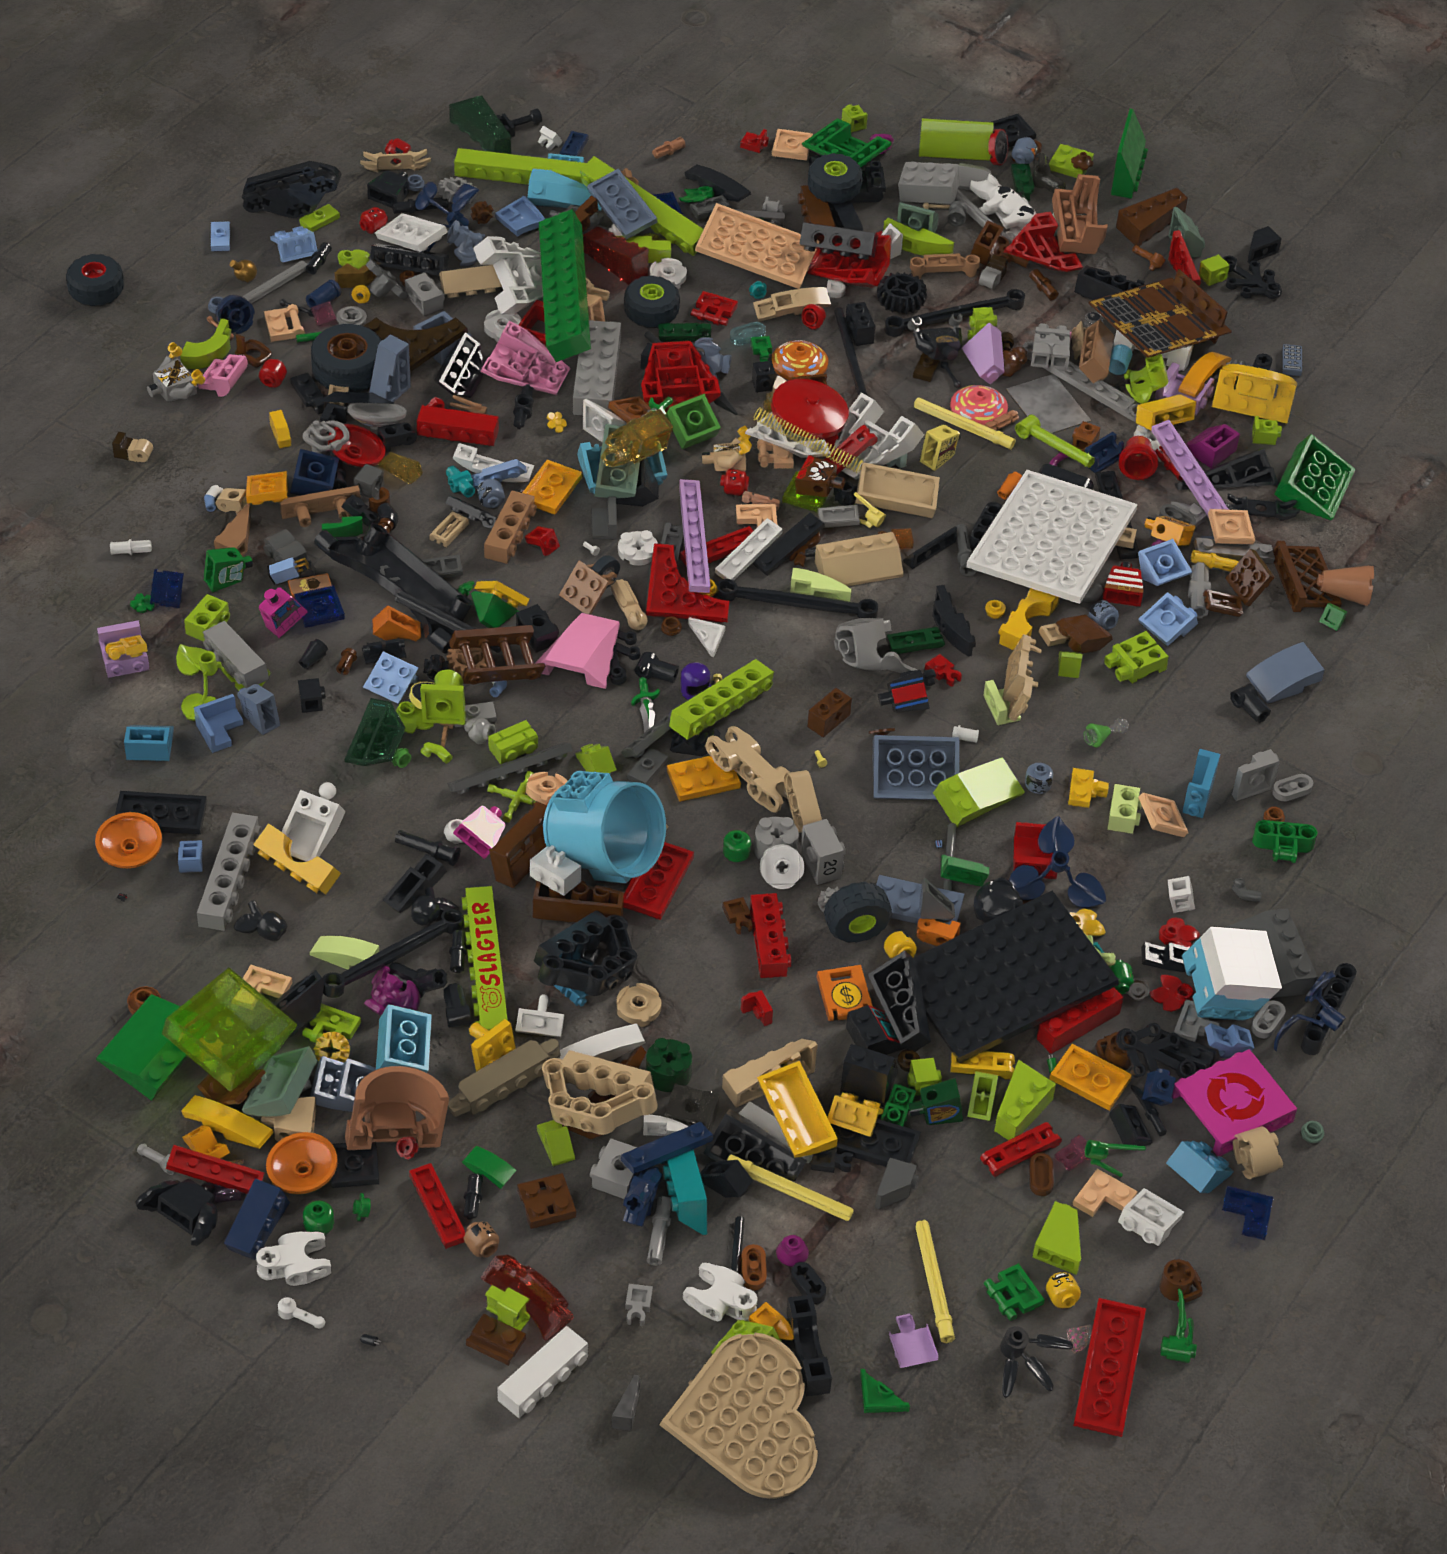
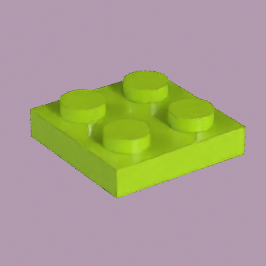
M1060 144L1048 164V170L1077 178L1078 174L1084 175L1087 170L1074 168L1071 159L1076 157L1077 154L1085 152L1093 160L1094 153Z

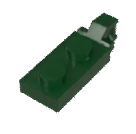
M1022 163L1011 164V173L1016 193H1021L1022 197L1030 201L1031 192H1034L1030 165Z
M662 323L658 325L659 340L661 342H694L699 338L711 337V324Z

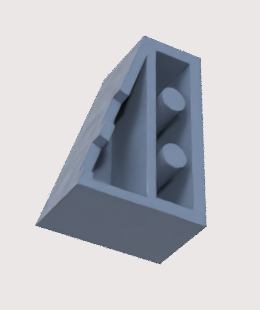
M390 334L378 344L369 393L377 394L394 402L411 387L409 344Z

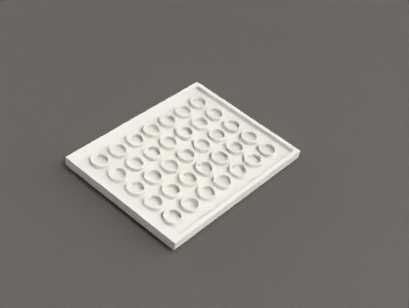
M1026 470L969 557L967 568L1080 604L1135 514L1137 504Z

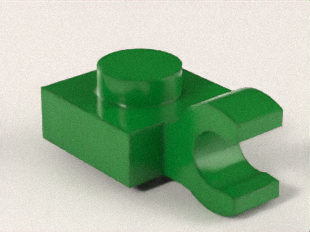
M751 337L750 344L753 355H759L760 362L768 361L769 354H772L770 337Z

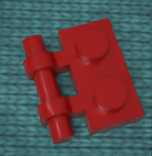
M703 291L696 301V308L700 310L693 308L691 316L697 317L701 321H711L717 326L720 324L727 326L729 319L723 316L731 318L738 307V301Z

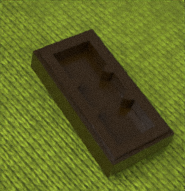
M922 352L913 372V378L931 382L941 360H934Z

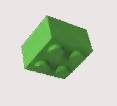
M705 394L671 406L666 413L667 420L681 449L716 437L721 429Z

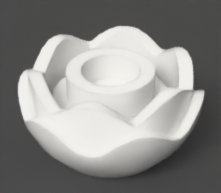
M454 819L447 823L444 828V834L448 841L454 844L463 842L453 834L454 830L463 820Z

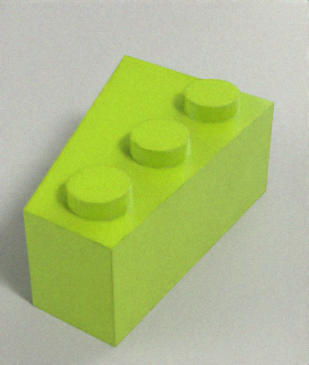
M1018 1060L997 1114L994 1131L1007 1140L1022 1134L1053 1100L1056 1083Z

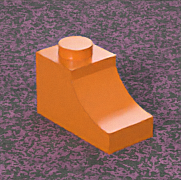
M388 605L372 619L373 634L385 641L397 638L417 641L421 638L420 622Z

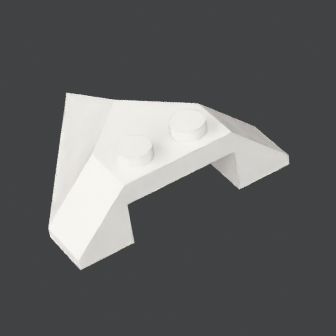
M772 412L769 413L764 425L763 423L760 424L759 421L755 427L749 428L745 432L747 435L781 447L801 458H807L808 455L825 457L821 454L827 445L825 439L822 440L816 452L808 447L811 444L812 438L806 447L805 444L809 438H806L804 441L805 446H803V443L800 444V441L798 443L796 440L793 441V438L790 439L789 436L791 434L790 431L787 436H784L783 433L780 434L781 424L778 430L776 429L779 422L776 423L773 430L772 427L776 419H774L772 424L771 421L774 415H772L768 422L769 427H767L766 423L770 415L773 414ZM816 439L811 444V448L814 446ZM820 440L817 441L814 450L817 448ZM827 446L826 450L824 451V455L827 453V451H828V449H829L828 446Z

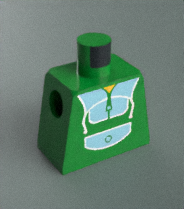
M235 547L206 550L203 580L212 592L239 583L243 580L244 569L253 566L252 558L249 555L243 557Z

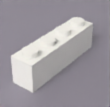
M568 1326L564 1327L497 1388L498 1401L518 1418L525 1413L531 1412L542 1397H547L556 1384L560 1381H565L576 1366H581L587 1360L588 1343Z

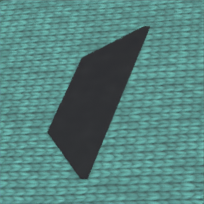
M333 392L318 400V402L394 404V402L377 394L366 392Z

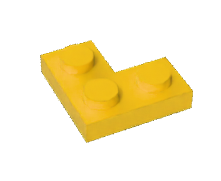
M477 581L474 587L479 592L495 594L499 598L506 600L514 608L527 606L529 598L499 581Z

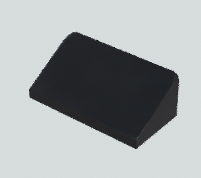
M1117 1104L1109 1113L1123 1144L1147 1146L1153 1143L1136 1106Z

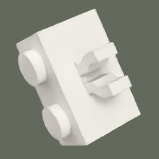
M547 846L530 859V876L564 896L581 882V865L565 857V852L561 851L558 853L555 851V846Z

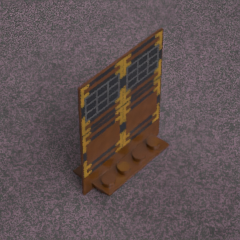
M1178 269L1175 279L1168 278L1089 301V304L1148 358L1209 339L1216 344L1219 336L1232 332L1224 324L1228 312L1180 269Z

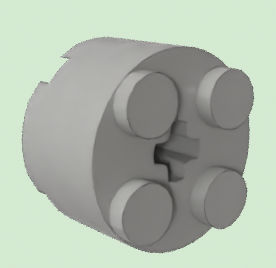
M765 817L760 819L755 830L754 853L756 857L761 859L765 850L775 845H789L797 850L799 832L794 821L789 817ZM781 861L780 864L776 867L785 866L787 864H784V862Z

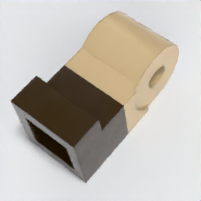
M119 431L112 443L114 458L134 462H146L153 450V444L150 441L126 437V433Z

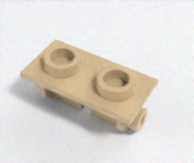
M1082 321L1071 331L1074 359H1077L1079 355L1081 356L1086 329L1083 327Z

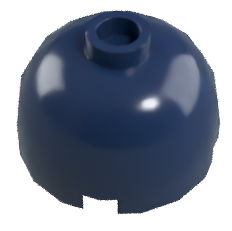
M229 295L223 298L217 305L216 319L218 323L221 319L228 320L231 333L241 334L247 331L254 322L255 310L252 304L242 296Z

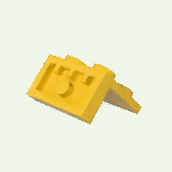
M847 1092L835 1095L827 1117L829 1122L871 1137L878 1114H883L884 1109L879 1108L880 1103L868 1099L861 1102L858 1101L859 1096Z

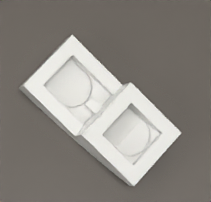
M644 1115L643 1135L667 1136L688 1126L667 1117Z

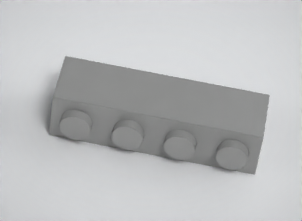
M225 621L203 631L205 638L203 644L206 650L215 654L217 662H222L226 671L234 675L239 685L242 684L245 688L269 679L265 662Z

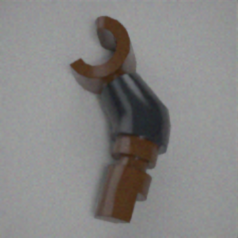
M380 487L379 500L373 497L369 498V509L372 512L378 513V524L390 533L391 530L396 528L399 516L390 505L389 491L384 487Z

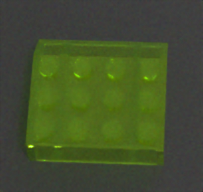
M228 967L166 1018L162 1034L231 1092L278 1052L297 1024Z

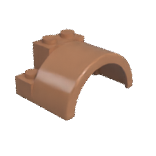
M389 1066L369 1073L360 1081L355 1092L351 1120H347L345 1132L347 1150L371 1149L372 1142H398L399 1139L408 1136L416 1139L419 1148L440 1147L449 1103L446 1089L430 1074L411 1067ZM418 1111L426 1118L417 1122L415 1112Z

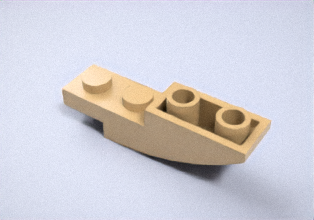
M826 287L801 288L771 294V298L753 302L758 322L791 313L795 315L801 314L803 308L808 304H815L822 308L831 306Z

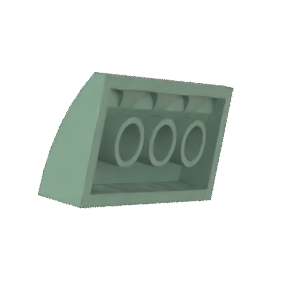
M605 424L594 496L603 498H628L635 496L645 430Z

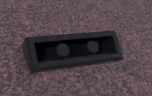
M957 527L951 528L906 557L903 562L913 569L956 542Z

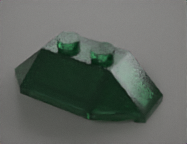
M370 698L344 759L346 763L370 766L393 761L406 729L391 702Z

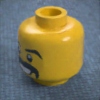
M1055 1273L1046 1283V1292L1052 1303L1058 1308L1072 1307L1080 1298V1287L1070 1273Z

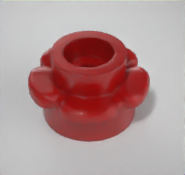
M403 1137L397 1142L396 1150L400 1157L411 1159L418 1152L419 1145L414 1137Z

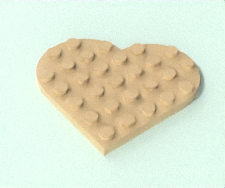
M761 1333L738 1334L723 1342L659 1424L738 1487L749 1494L761 1498H782L796 1492L810 1478L817 1462L818 1450H816L814 1432L807 1420L797 1411L805 1388L801 1374V1365L794 1353L785 1344L769 1335Z

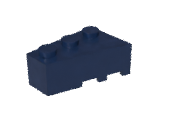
M256 1178L254 1179L224 1242L230 1251L253 1260L256 1259L258 1251L264 1248L267 1239L290 1204L289 1199L281 1188Z

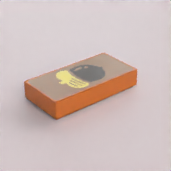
M328 574L288 580L289 590L294 599L333 593Z

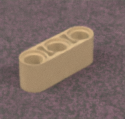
M807 770L785 773L784 786L794 824L798 832L801 833L803 825L822 820L810 773Z

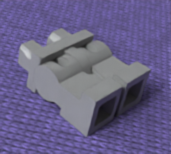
M1040 323L1039 327H1036L1031 366L1048 368V362L1051 359L1052 369L1068 370L1070 330H1067L1066 326L1059 325L1056 329H1052L1047 324Z

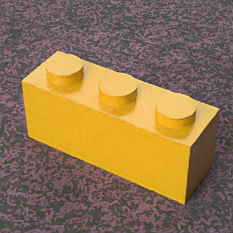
M1179 394L1137 405L1136 423L1152 430V426L1170 420L1172 425L1194 420L1196 401Z

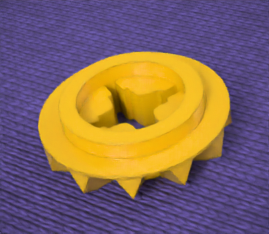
M338 1032L323 1033L316 1040V1045L313 1048L318 1062L322 1056L344 1063L350 1055L348 1040ZM331 1043L333 1048L340 1050V1052L332 1053V1057H330L329 1052L324 1051V1048L330 1047Z

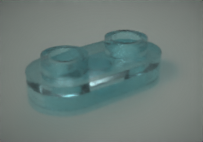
M751 322L735 327L730 331V341L738 346L748 344L751 337L765 336L766 327L760 322Z

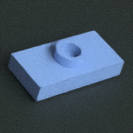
M230 221L211 222V251H230Z

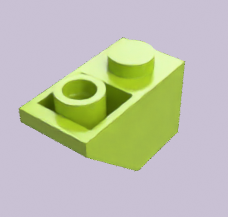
M588 744L581 747L580 752L575 753L586 772L611 773L616 771L608 746Z

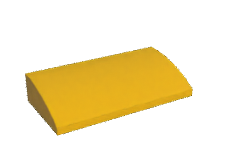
M800 1061L757 1077L794 1157L808 1156L837 1147L838 1138Z

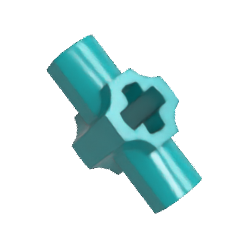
M454 465L447 468L446 475L448 476V484L453 493L460 491L466 498L472 497L475 494V488L473 487V479L469 471L460 472Z

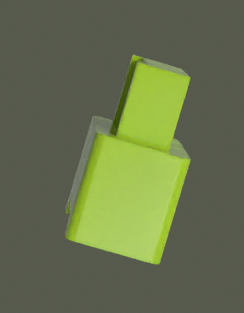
M492 1285L486 1292V1310L497 1315L499 1321L521 1331L530 1320V1315L526 1312V1303L529 1302V1298L509 1287L504 1292Z

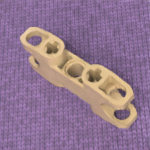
M731 726L728 728L725 735L727 742L717 736L708 737L705 747L714 762L726 772L735 770L747 782V791L757 803L771 812L776 813L780 811L784 803L782 796L787 798L784 775L789 773V771L782 766L773 768L760 755L761 748L757 741L738 727ZM733 733L736 734L738 738L737 741L734 739ZM713 743L716 745L719 752L715 751V749L713 748ZM771 797H772V798L774 799V801H775V804H776L775 806L772 804V802H771V800H770Z

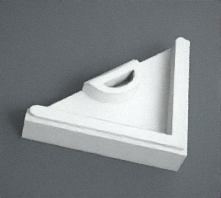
M689 617L688 625L710 656L714 657L724 635L725 626Z

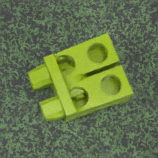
M1144 631L1120 644L1113 645L1112 652L1105 656L1104 663L1108 668L1118 667L1115 670V675L1120 682L1128 679L1131 683H1134L1137 679H1142L1154 671L1160 673L1167 670L1169 656L1159 645H1156L1157 642L1150 634Z

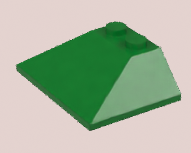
M838 118L802 143L803 147L821 155L835 153L849 156L860 167L892 145V142L879 136L869 143L851 136V124Z

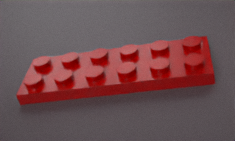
M1098 1298L1073 1426L1122 1437L1146 1308Z

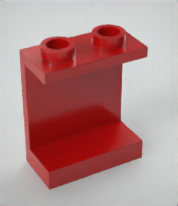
M1016 822L1013 871L1019 866L1028 865L1034 867L1038 871V875H1041L1047 866L1050 865L1053 853H1043L1038 845L1040 832L1046 824ZM1050 870L1044 878L1056 879L1057 872Z

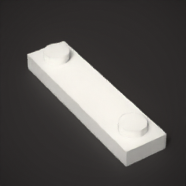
M767 518L715 568V574L722 579L734 581L782 534L783 529Z

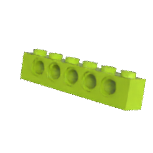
M757 659L751 661L673 709L669 727L687 740L694 735H698L702 730L714 725L721 718L727 717L732 711L741 708L748 701L754 700L764 691H768L773 685L774 671Z

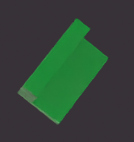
M943 854L941 856L942 878L982 887L989 876V867H985L983 864Z

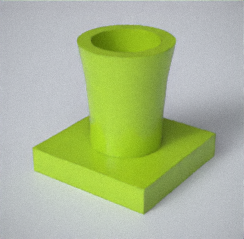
M442 670L435 675L434 684H421L423 723L465 725L464 686L460 674L453 670Z

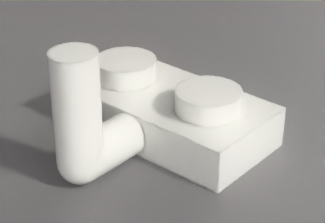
M542 994L539 997L537 1011L519 1008L515 1031L561 1038L564 1014L546 1012L550 1001L546 994Z

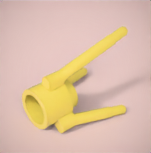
M855 492L854 496L869 508L865 514L867 521L860 519V524L866 525L870 529L873 525L878 528L885 520L886 514L873 507Z

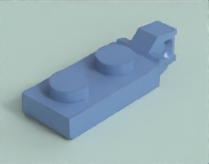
M518 459L484 468L481 473L471 475L473 487L478 489L480 483L486 479H495L502 482L504 479L517 478L521 474L527 473V468Z

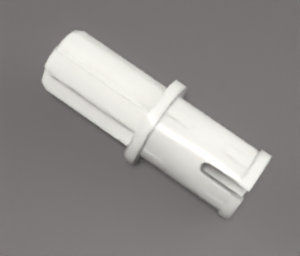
M131 539L124 542H111V555L128 553L133 555V553L151 552L152 543L150 540L132 541Z

